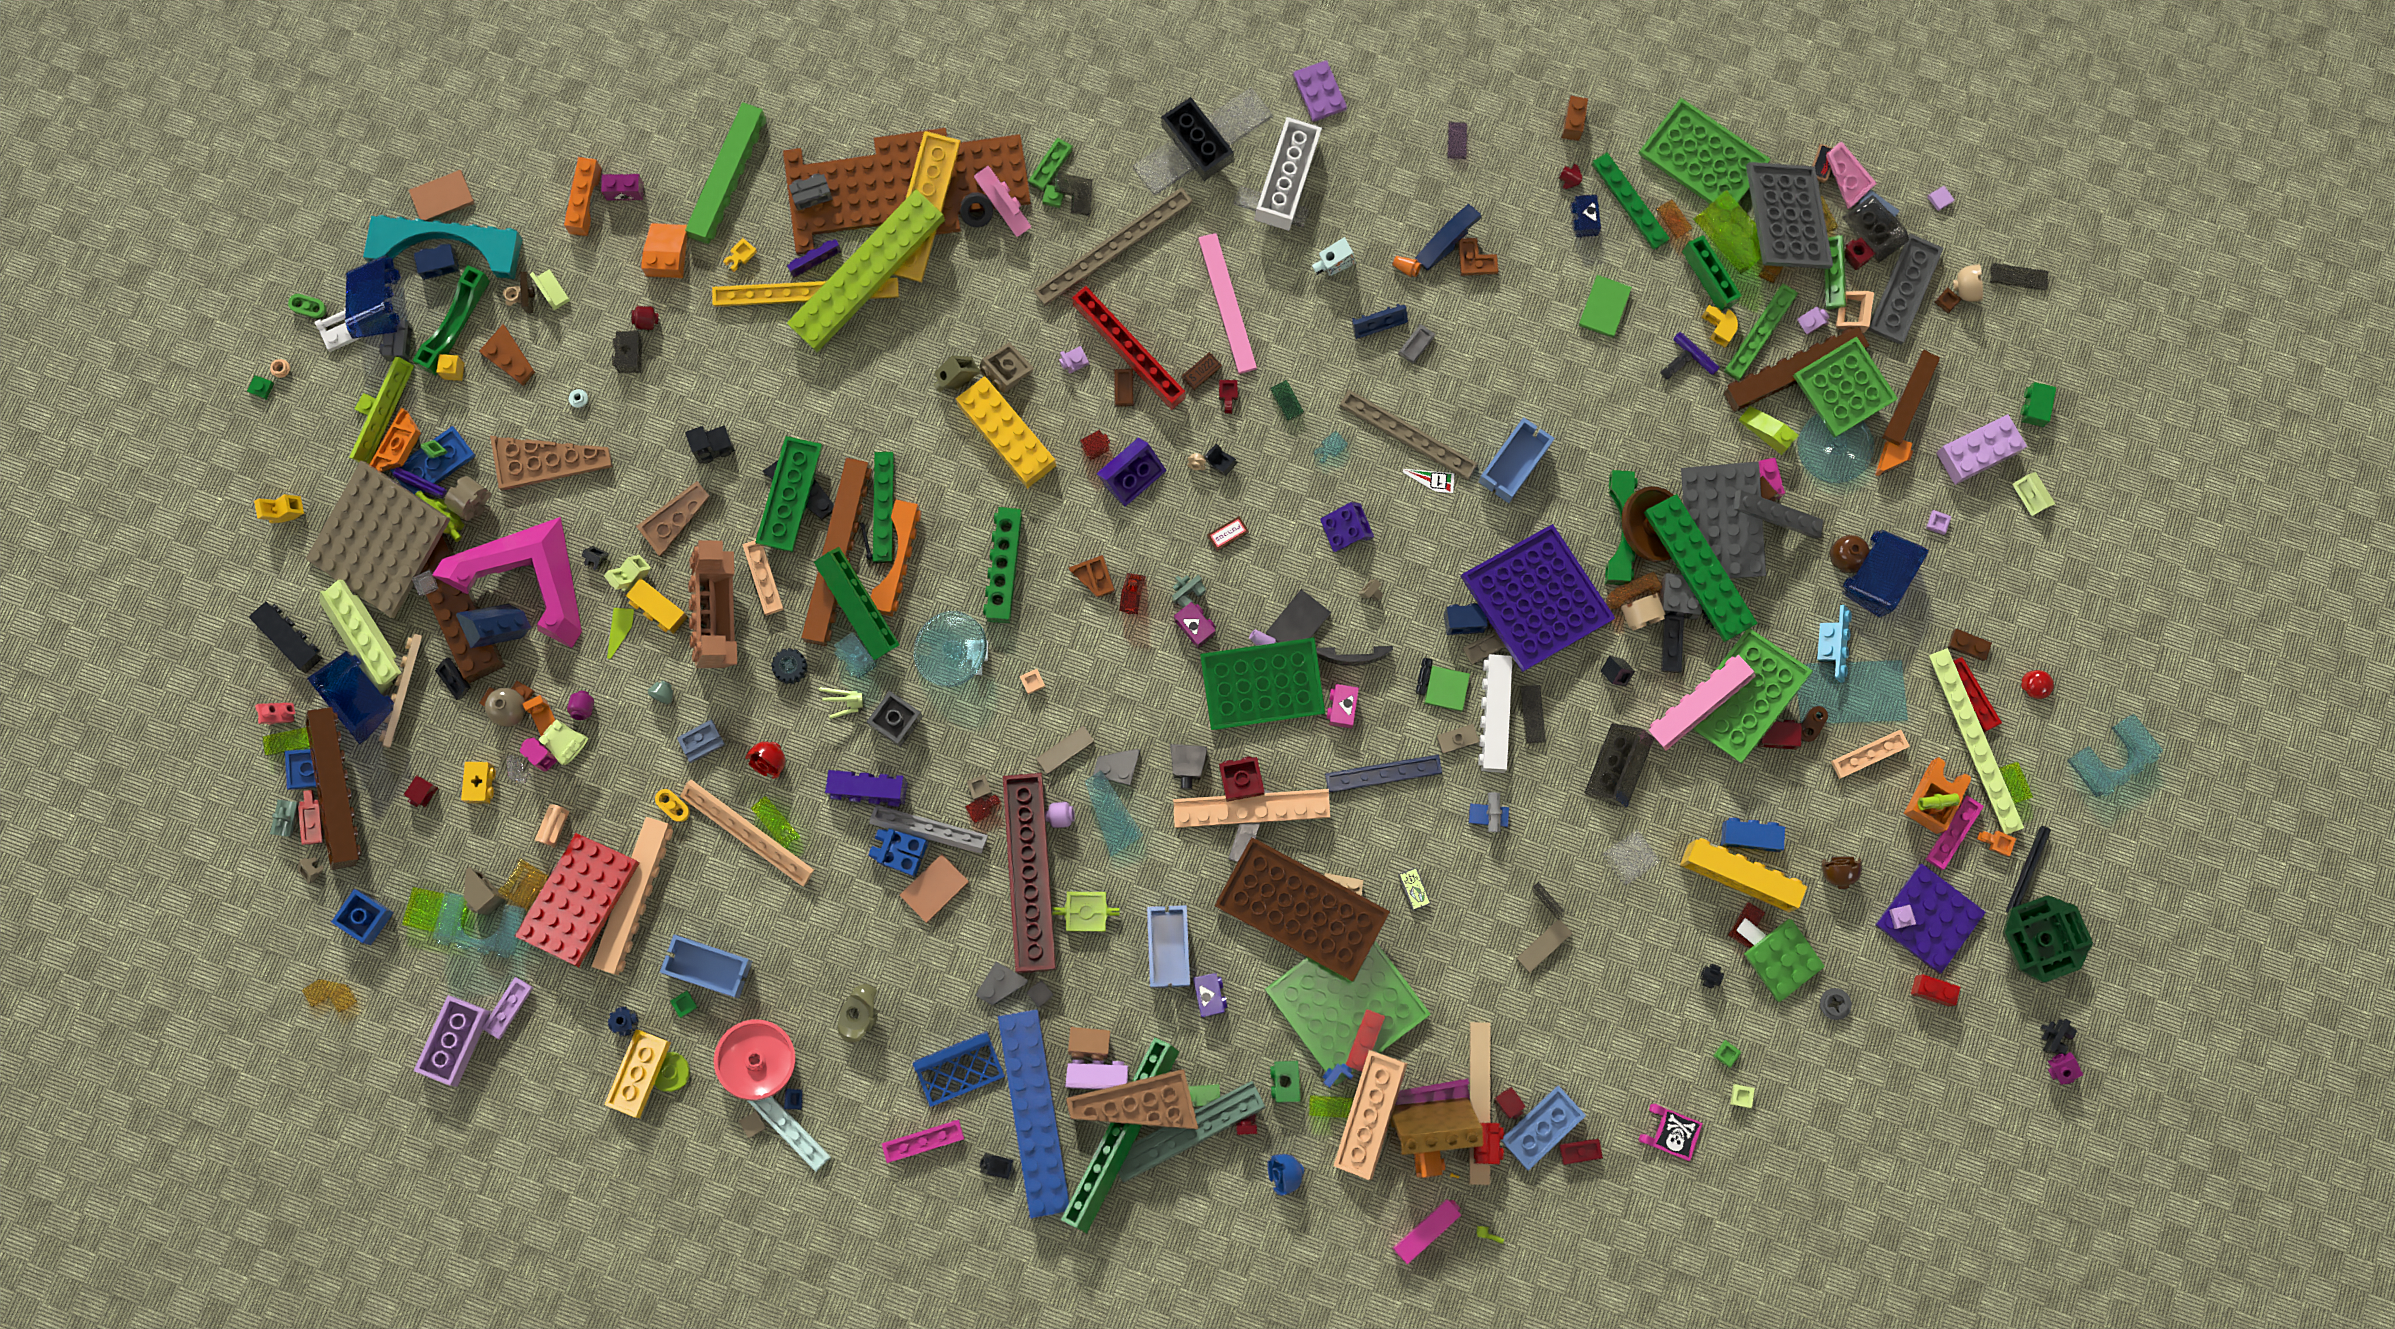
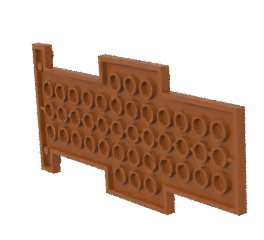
M946 128L924 130L947 137ZM924 131L875 137V155L804 164L801 148L783 150L796 254H806L808 251L815 249L813 235L881 226L906 200ZM1021 134L961 142L942 209L945 221L937 228L935 235L961 232L959 222L961 202L970 193L978 192L986 195L974 178V175L987 166L990 167L1000 183H1006L1010 189L1008 194L1011 198L1016 197L1021 206L1031 204ZM813 174H824L833 200L797 211L789 185L798 179H809ZM974 203L970 206L969 210L970 213L984 211V207L980 203Z

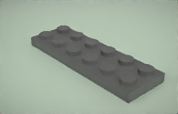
M1909 233L1870 322V327L1867 329L1868 331L1900 345L1904 343L1940 259L1943 247Z

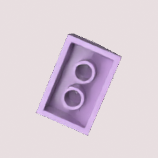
M1072 1060V1063H1068L1066 1088L1101 1090L1128 1083V1066H1124V1062L1112 1061V1065H1104V1061H1092V1064H1084V1060Z

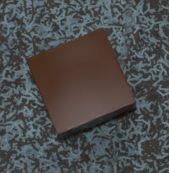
M1947 287L1934 303L1949 314L1962 299Z

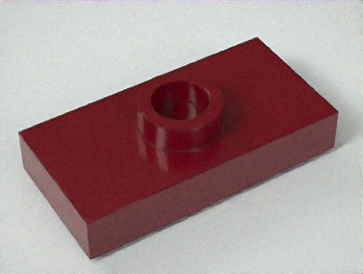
M1599 1138L1559 1145L1563 1165L1603 1159Z

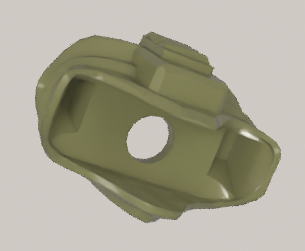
M868 984L855 987L841 1008L838 1032L840 1037L846 1042L855 1043L860 1041L866 1032L871 1031L875 1027L878 1020V1010L874 1008L877 989ZM852 1008L860 1012L859 1018L854 1019L850 1016Z

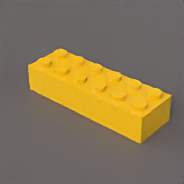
M985 376L955 398L957 406L1027 489L1056 467L1055 458Z
M1702 838L1688 844L1680 866L1786 912L1799 909L1807 886L1803 885L1801 880L1786 878L1784 873L1780 871L1765 869L1766 866L1759 862L1751 863L1747 861L1745 856L1730 854L1728 849L1721 846L1716 848L1710 845L1708 840Z

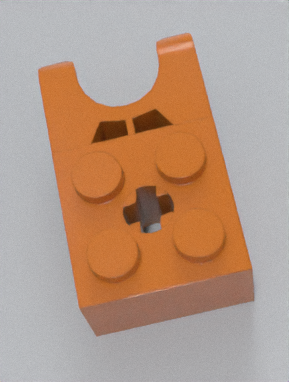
M1940 757L1935 758L1929 764L1903 813L1935 834L1948 829L1959 805L1944 807L1940 810L1936 808L1920 810L1918 807L1919 798L1933 797L1935 794L1949 795L1957 793L1961 803L1971 781V777L1966 773L1956 777L1953 783L1947 781L1943 774L1946 762Z

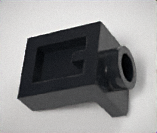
M985 1153L980 1160V1173L1009 1180L1014 1160Z

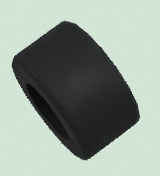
M974 192L968 194L961 202V218L970 227H984L993 216L991 200L983 193ZM980 203L984 207V213L980 217L971 215L969 209L972 204Z

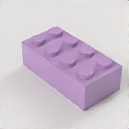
M2007 414L1944 445L1936 454L1956 485L2019 454L2027 445Z
M448 995L414 1071L447 1085L458 1086L483 1031L482 1027L488 1020L491 1011Z

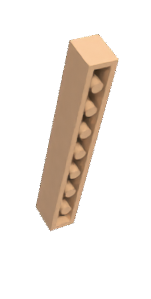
M649 817L645 818L631 857L640 864L611 912L592 964L593 968L618 976L624 970L626 965L624 959L626 954L631 951L633 934H636L639 929L638 921L640 915H643L645 912L646 898L652 893L653 885L651 884L653 879L658 876L660 859L665 857L667 840L670 841L673 834L670 824Z

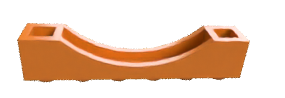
M896 499L891 519L898 535L897 557L889 574L879 585L872 589L871 599L882 615L892 617L894 611L897 612L899 601L897 597L898 593L901 594L904 583L902 578L903 575L906 576L908 564L906 562L907 558H910L912 555L913 547L911 542L912 539L915 540L917 529L915 526L916 522L920 521L922 514L918 504Z

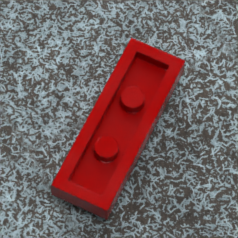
M1366 1009L1345 1065L1363 1072L1368 1052L1373 1050L1385 1016Z

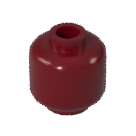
M638 305L635 307V310L631 311V325H634L637 330H653L655 324L659 322V313H655L652 306Z

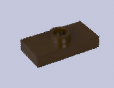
M527 271L520 272L521 307L527 314L534 313L533 297H535V289L532 286V278Z

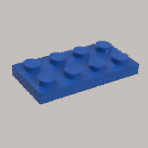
M451 426L433 439L447 451V454L436 458H429L423 449L420 448L409 456L404 465L399 468L437 485L476 457V455L455 427ZM397 479L402 487L414 495L418 491H422L423 494L425 493V491Z

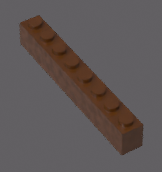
M1850 327L1841 332L1842 335L1837 337L1835 335L1830 336L1824 343H1815L1805 352L1800 350L1788 360L1783 358L1773 367L1768 365L1762 368L1760 373L1756 375L1751 373L1745 376L1741 382L1734 381L1727 385L1728 388L1724 395L1733 412L1735 413L1797 384L1793 377L1795 373L1855 337L1859 339L1866 350L1870 345L1859 327L1854 329Z

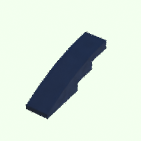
M1468 203L1434 235L1415 259L1421 263L1424 269L1430 270L1455 249V244L1468 234V229L1482 218L1481 213Z

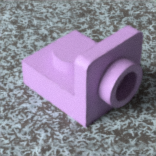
M1081 346L1067 353L1064 351L1060 352L1061 359H1059V362L1063 369H1067L1069 374L1089 365V361Z

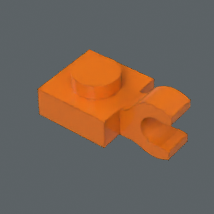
M1983 831L1979 832L1977 840L1991 844L1989 850L2006 857L2011 855L2016 838L2000 831H1995L1994 835Z

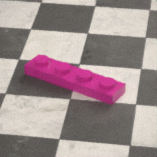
M1968 795L1965 796L1948 829L1941 833L1925 860L1938 869L1944 870L1984 806Z
M956 1120L882 1143L886 1163H890L961 1141L965 1138L960 1120Z

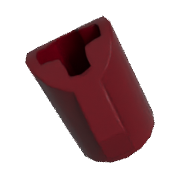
M1574 164L1572 169L1564 166L1559 176V180L1565 182L1563 188L1569 189L1581 184L1582 174L1578 165Z

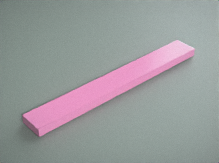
M1217 234L1199 237L1200 247L1238 374L1256 370L1255 360Z

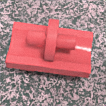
M264 703L255 705L259 724L272 725L275 723H292L294 721L295 708L293 703Z

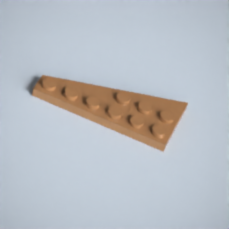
M490 436L497 481L501 491L613 467L608 447L580 446L570 443L559 444L549 441L518 440L508 437L498 438L497 436Z
M1184 1069L1066 1098L1070 1119L1198 1129Z

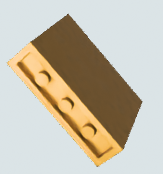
M1468 1097L1401 1104L1394 1107L1390 1125L1391 1128L1395 1127L1401 1141L1402 1155L1483 1146L1482 1126Z

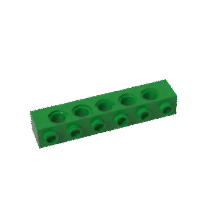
M998 507V513L994 514V524L997 525L996 531H992V542H994V549H990L992 568L988 567L987 578L990 579V585L986 586L985 591L988 603L984 604L983 615L986 616L987 622L1010 624L1022 523L1021 509ZM1005 525L1012 527L1008 532L1002 531V528ZM1003 543L1010 545L1007 550H1001L1000 546ZM1002 561L1008 563L1003 569L997 567ZM998 580L1005 581L1002 587H997L995 584ZM1001 598L1003 603L1001 605H994V600Z

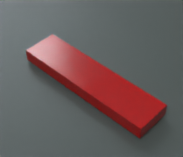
M1963 657L1954 660L1955 667L1983 732L2002 723Z

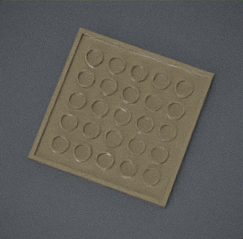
M360 461L308 553L306 560L335 580H344L351 591L389 617L395 618L451 519L367 462Z

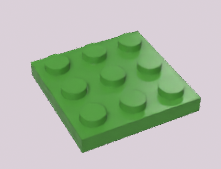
M1787 919L1744 953V956L1777 1002H1781L1825 967L1792 919Z

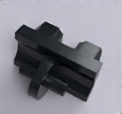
M2066 1018L2064 1020L2059 1019L2057 1023L2050 1021L2048 1026L2041 1025L2040 1030L2044 1032L2042 1039L2047 1041L2043 1051L2057 1055L2066 1054L2069 1046L2061 1042L2063 1036L2072 1040L2077 1033V1030L2070 1025V1020Z

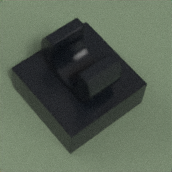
M591 546L583 550L581 557L586 558L584 561L585 566L589 565L591 561L594 562L593 569L596 570L600 568L602 562L607 561L609 553Z

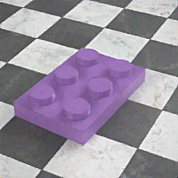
M1327 60L1293 72L1294 80L1313 122L1347 110L1346 103Z

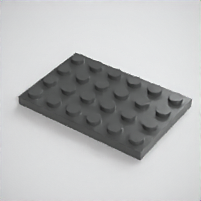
M1749 162L1746 165L1763 265L1830 269L1833 266L1815 166Z
M1759 461L1681 468L1683 504L1729 578L1766 576L1763 520L1733 509L1735 492L1738 490L1761 497Z

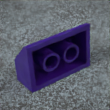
M1138 437L1096 474L1105 487L1126 507L1167 470L1151 446Z

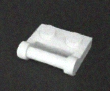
M350 306L327 319L315 321L330 352L365 337ZM349 317L350 321L328 331L325 327Z

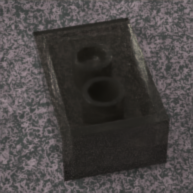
M1871 195L1842 217L1858 239L1862 237L1874 252L1873 258L1878 263L1910 241L1907 229L1874 195Z

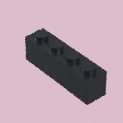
M265 601L249 618L298 670L306 674L323 658L319 654L321 650L313 642L310 644L306 640L308 636L299 629L297 631L293 627L295 623L288 616L284 617L281 614L283 610L274 603L272 605Z

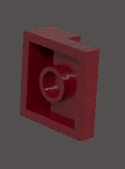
M1248 756L1241 760H1227L1219 764L1226 802L1265 795L1257 757L1252 758Z

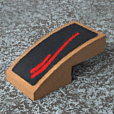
M1823 144L1819 145L1811 166H1815L1817 181L1826 183L1831 171L1826 155L1833 148Z

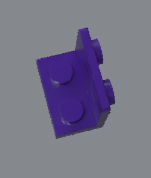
M1350 502L1320 519L1333 552H1338L1359 540L1369 541L1374 538L1361 503Z

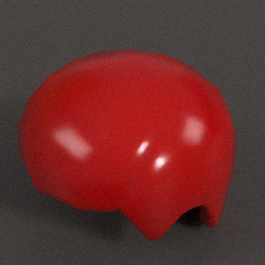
M2032 670L2023 676L2021 687L2028 693L2029 697L2044 699L2053 692L2054 681L2047 672Z

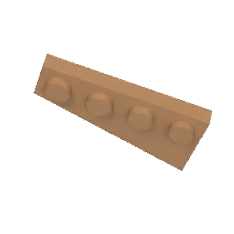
M696 481L636 527L661 557L710 496L700 483Z

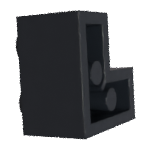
M725 425L709 431L700 426L685 432L691 451L700 464L710 463L720 456L727 457L731 452L735 451Z

